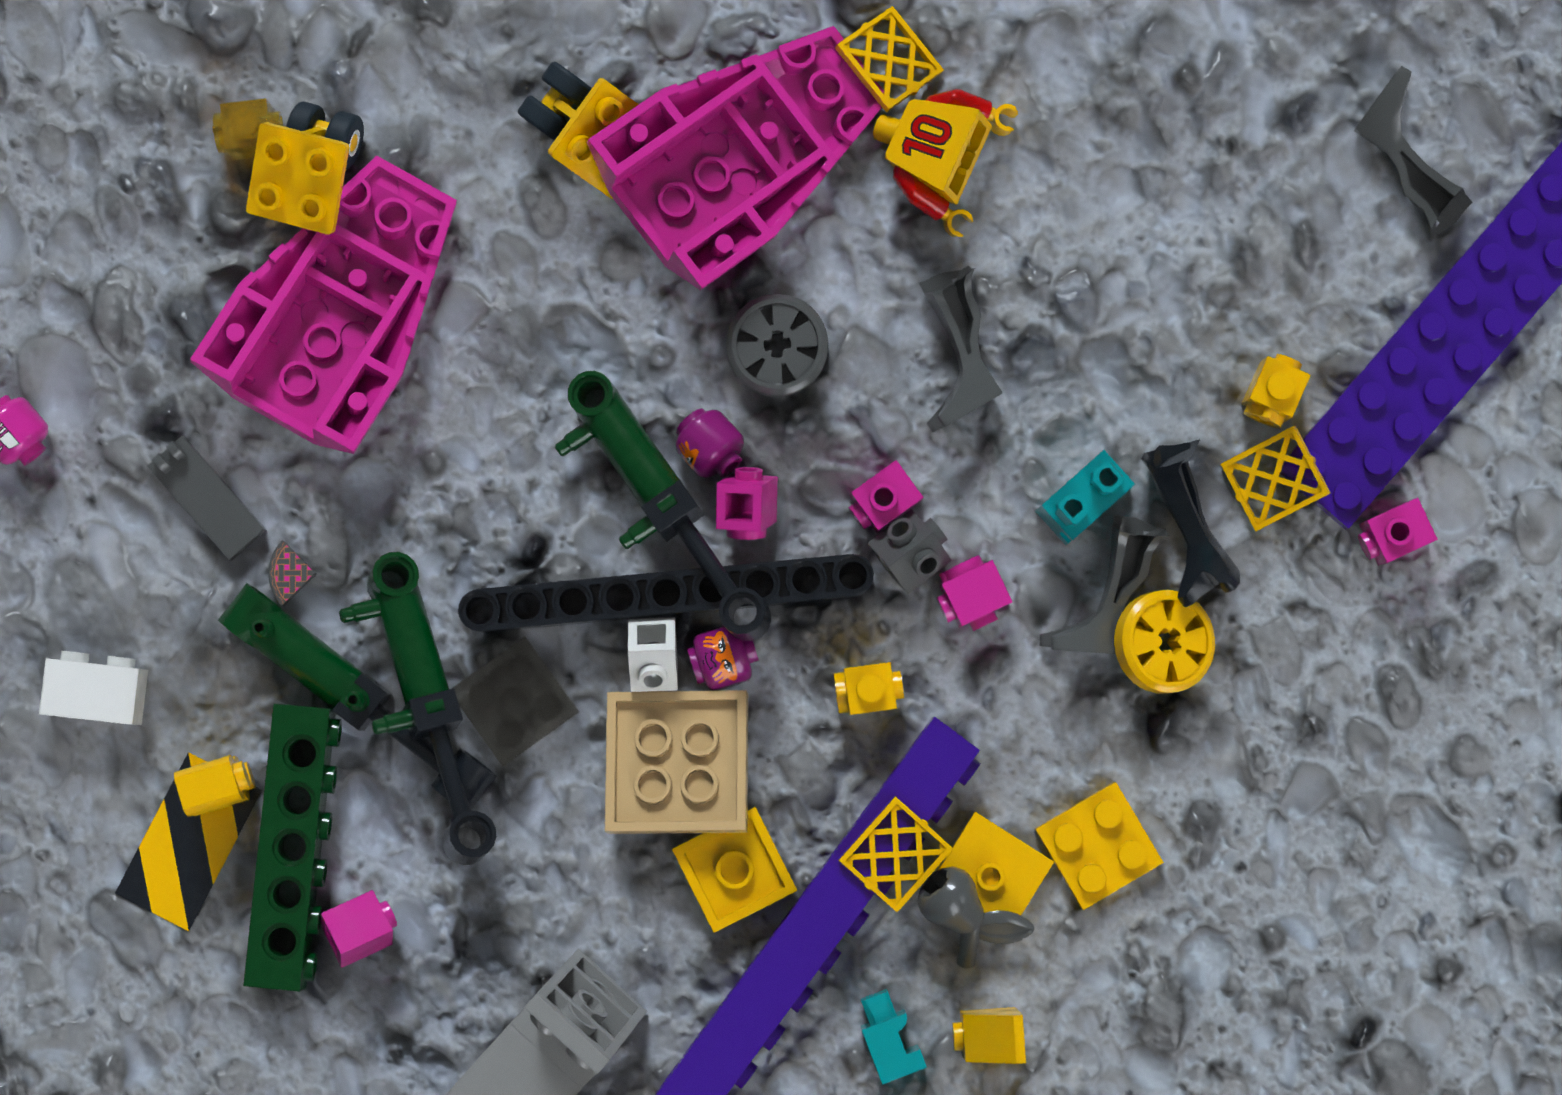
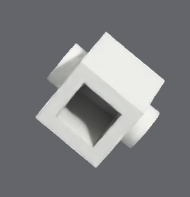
M675 617L628 619V661L631 692L678 690Z

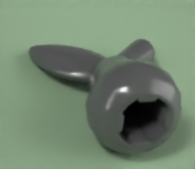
M953 866L942 868L930 875L920 888L917 901L922 915L934 924L947 927L961 934L957 965L962 968L969 969L975 966L979 939L994 944H1010L1021 941L1034 931V925L1017 913L1003 910L984 912L976 885L971 876L963 869Z

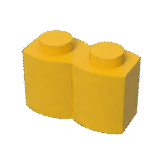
M228 755L174 772V781L183 811L188 817H195L250 799L249 790L256 788L249 763L239 761L237 756Z

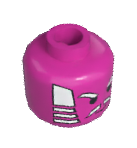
M8 395L0 398V463L8 465L20 460L26 466L46 450L42 441L48 434V425L25 398L10 399Z

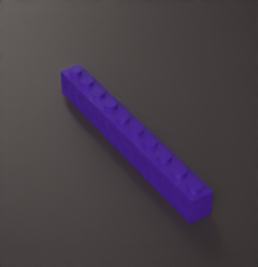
M936 717L931 718L656 1091L655 1095H727L734 1084L740 1089L745 1086L758 1067L752 1062L762 1046L768 1051L773 1048L786 1029L780 1024L790 1008L796 1013L801 1010L814 991L808 986L809 982L818 970L824 975L828 973L842 953L835 948L846 932L852 937L856 935L870 915L863 909L873 895L879 897L872 890L867 889L864 883L845 867L839 859L895 796L920 819H924L927 822L931 819L937 824L953 802L947 795L958 781L965 786L981 763L974 759L980 751L977 747ZM897 810L898 828L915 827V821L904 810ZM891 811L875 829L892 828ZM915 833L898 834L899 851L916 850ZM892 834L875 835L876 852H893ZM869 836L853 854L870 853ZM912 857L903 858H905L907 861H910ZM893 858L876 859L877 876L894 875L891 872L894 868ZM870 859L853 860V867L864 877L871 876ZM895 881L877 882L878 889L885 895Z

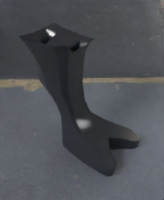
M1200 439L1178 445H1159L1154 451L1144 453L1141 458L1150 471L1158 492L1187 543L1186 567L1177 597L1183 607L1193 605L1201 596L1213 588L1222 589L1225 593L1235 590L1240 584L1238 567L1209 530L1202 512L1197 486L1189 467L1188 460L1193 455Z

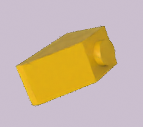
M1016 1007L960 1010V1022L952 1023L954 1051L963 1052L965 1062L1026 1063L1023 1015Z

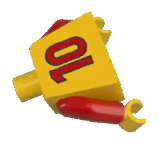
M961 89L930 95L926 100L912 99L908 102L901 119L882 114L877 119L873 129L874 140L889 145L885 153V159L893 166V179L907 200L935 221L942 219L945 231L952 237L964 236L952 227V219L955 215H961L970 223L973 222V217L964 209H950L949 202L955 205L958 204L990 130L998 136L1009 135L1014 130L1012 127L1005 126L1000 122L999 114H1005L1011 118H1015L1018 115L1016 107L1012 104H1003L996 109L992 107L991 101Z

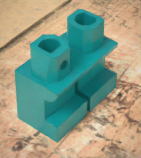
M1103 450L1035 512L1059 539L1067 545L1130 490L1135 483L1111 456Z
M884 989L861 998L869 1023L861 1025V1029L882 1085L927 1068L918 1044L907 1049L904 1048L898 1032L907 1023V1013L904 1009L898 1012L895 1011L888 990Z

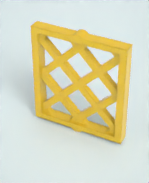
M893 6L870 22L863 23L860 29L842 40L835 47L886 113L909 96L916 95L920 88L944 71ZM882 20L889 21L888 34L873 31V27ZM896 26L900 29V31L904 34L905 37L895 35ZM859 36L866 37L865 50L850 48V43ZM872 38L888 41L886 55L871 52ZM894 43L909 45L908 59L893 56ZM916 51L920 54V56L924 59L925 62L915 60ZM853 56L864 58L863 68ZM871 59L886 62L885 75L870 73ZM892 63L908 66L907 80L891 77ZM914 68L929 70V75L920 82L913 81ZM873 81L884 83L883 93ZM891 84L906 87V92L896 99L890 98Z
M1296 425L1220 464L1236 493V500L1241 503L1255 532L1331 493L1315 464V457L1310 454ZM1284 438L1280 452L1265 448ZM1291 439L1296 440L1303 453L1302 460L1286 455ZM1256 452L1252 467L1237 463ZM1262 454L1278 459L1273 474L1258 470ZM1284 461L1300 466L1295 481L1280 477ZM1306 468L1311 469L1318 482L1317 489L1301 484ZM1234 469L1250 473L1245 489L1240 488L1233 474ZM1256 476L1271 480L1267 496L1251 491ZM1277 483L1293 488L1288 503L1273 498ZM1299 490L1314 494L1295 505ZM1249 497L1265 502L1260 518L1254 515L1248 503ZM1271 505L1286 509L1267 519Z
M895 796L839 861L857 876L867 889L872 890L893 910L898 912L954 848L931 829L926 820L920 819ZM897 810H904L915 821V827L898 828ZM891 811L892 828L875 829ZM921 832L931 834L939 842L940 849L922 850ZM915 833L916 850L899 851L898 834ZM892 834L893 852H876L875 835ZM869 836L870 853L853 854ZM939 855L924 872L923 856ZM917 856L918 874L900 875L899 857ZM893 858L894 875L877 876L876 859ZM870 859L871 876L864 877L853 867V860ZM917 880L902 897L901 881ZM895 881L896 898L889 899L878 889L877 882Z

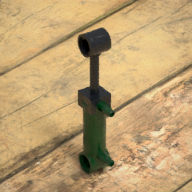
M585 371L578 374L569 385L568 401L583 423L556 443L555 449L560 456H565L571 451H576L594 438L641 505L647 516L632 525L626 533L619 537L622 546L625 549H629L633 545L641 543L656 531L659 532L666 542L678 534L722 597L719 605V618L723 626L735 638L742 641H754L761 638L768 631L771 624V611L767 603L755 590L747 587L738 588L693 524L702 518L704 513L611 381L604 374L597 371ZM591 391H605V397L600 405L594 408L585 407V398ZM744 604L756 606V616L751 623L747 625L735 624L734 614L740 606Z
M389 552L382 555L375 562L369 574L367 592L371 600L355 603L350 607L341 609L339 611L340 620L343 623L380 617L405 701V707L403 711L384 715L383 718L373 720V732L378 735L408 729L411 741L430 737L453 817L449 819L450 826L445 830L442 839L443 849L447 857L453 862L461 865H473L480 861L494 846L497 837L496 827L486 814L471 811L447 732L457 729L463 721V716L454 688L449 689L418 586V567L415 561L407 554ZM388 571L399 574L404 581V587L399 589L388 587L384 584L381 574ZM468 827L475 830L480 837V846L476 849H470L462 845L458 836L459 829Z
M246 583L218 619L225 628L270 659L333 708L332 711L358 731H365L373 720L392 714V712L384 707L392 696L390 691L368 674H364L252 585ZM408 729L388 733L439 773L431 786L448 800L432 743L425 738L411 741ZM459 748L455 754V759L470 809H472L497 775L474 756Z

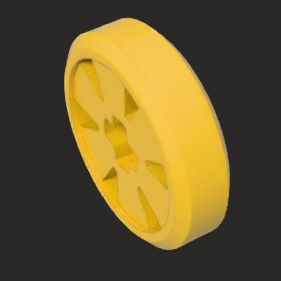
M1159 590L1140 595L1126 606L1116 625L1114 646L1119 665L1134 684L1149 692L1164 694L1189 689L1204 677L1214 657L1215 634L1208 614L1197 601L1193 605L1183 607L1177 598L1178 591ZM1169 633L1170 638L1167 643L1171 649L1161 651L1159 647L1162 644V639L1159 634Z

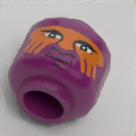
M701 408L688 415L677 427L676 451L700 477L708 478L717 474L722 478L726 477L742 462L739 454L744 447V437L722 412L714 409L705 411Z
M724 626L697 634L693 641L694 647L687 649L697 683H705L712 691H719L749 681L752 676L751 663L759 661L754 642L735 638Z

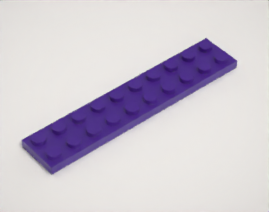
M1562 141L1302 438L1310 454L1315 457V464L1331 492L1314 503L1345 530L1353 525L1562 284ZM1298 444L1288 454L1301 460L1303 457ZM1284 461L1280 474L1286 479L1295 481L1300 466ZM1306 468L1301 484L1317 489L1318 482L1311 469ZM1300 490L1308 498L1314 495Z

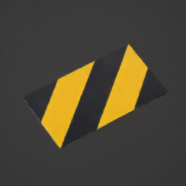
M188 752L179 770L207 761ZM173 780L115 894L190 931L262 789L256 787L249 790L250 799L195 817H188L183 811L177 787Z

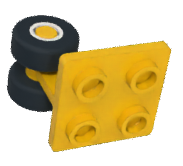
M554 61L542 75V80L551 86L541 102L531 95L527 96L519 107L518 114L554 140L548 149V154L613 199L607 190L587 141L639 104L604 78H599L595 85L590 87ZM573 104L578 106L577 110L572 108ZM565 115H567L568 117H570V120H569V121H566V120L564 119V116H565Z
M302 101L291 111L286 127L269 122L260 124L246 212L327 235L334 233L346 169L355 163L362 147L364 125L361 117L340 111L333 116L330 122H327L325 120V112L320 105Z

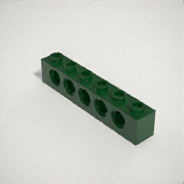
M273 703L243 986L300 992L307 988V981L315 980L318 956L317 953H310L312 934L320 933L321 913L323 912L322 906H315L317 887H324L327 877V859H320L322 840L329 841L332 829V813L325 812L327 793L334 794L337 782V766L330 765L332 747H339L342 735V719H335L336 713L332 711L333 709ZM302 740L310 741L316 749L315 760L307 767L299 765L294 758L295 746ZM298 786L305 788L311 796L310 807L302 814L295 812L289 805V795ZM292 833L300 835L306 843L305 854L299 860L289 858L284 851L285 839ZM286 880L296 883L301 891L300 901L294 907L285 905L279 897V888ZM279 928H287L295 935L296 945L291 953L280 952L274 944V935Z

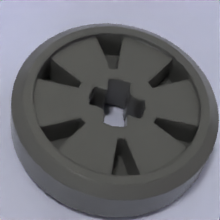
M769 294L750 301L735 315L727 334V356L734 374L747 388L764 396L786 397L806 389L820 375L828 353L827 331L818 313L803 300L785 294ZM776 333L783 334V341L789 340L791 348L783 350L782 357L780 358L772 357V350L765 351L764 343L771 342L772 334Z

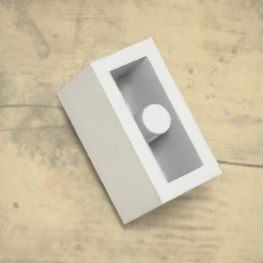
M61 651L60 660L46 658L39 707L40 715L142 725L148 670L135 668L136 659L108 656L107 665L89 663L90 654Z

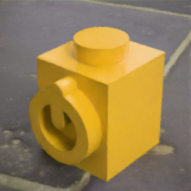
M1276 354L1274 359L1267 356L1259 363L1241 405L1246 406L1244 414L1259 423L1281 429L1283 423L1293 417L1311 375L1301 371L1302 364L1291 357Z
M891 662L844 668L843 672L833 673L839 714L849 713V715L894 710L897 709L896 700L904 699L901 671L892 672Z

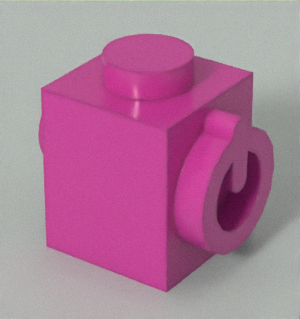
M740 467L735 469V473L717 482L716 529L726 530V536L733 539L756 540L765 538L767 536V528L777 522L778 476H764L763 469Z
M980 555L939 574L943 582L939 587L943 594L936 597L937 602L947 622L956 620L959 628L970 624L973 631L998 620L995 614L996 610L1013 602L993 560L983 563Z

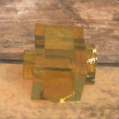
M266 98L220 104L221 113H213L212 129L217 150L219 153L228 152L234 160L254 158L260 124L269 122L284 126L281 112L275 111Z

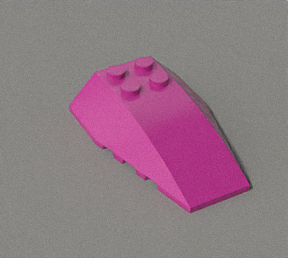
M834 26L782 44L776 50L760 56L755 54L744 58L738 64L719 71L714 69L698 75L696 79L681 85L676 83L662 88L588 139L587 144L611 197L664 266L700 291L774 239L882 109L881 105L835 49L836 45L844 40V38ZM853 56L863 68L864 64L858 56ZM873 81L883 93V88L879 85V83L877 81Z
M375 156L343 186L335 232L327 235L302 228L285 245L282 243L257 271L254 273L251 271L238 284L190 358V362L233 399L318 446L354 454L403 376L457 200L381 157Z

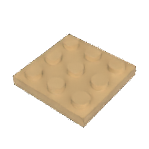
M747 690L607 692L605 832L607 834L747 833Z

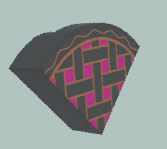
M282 540L270 559L268 577L274 597L281 606H285L317 573Z

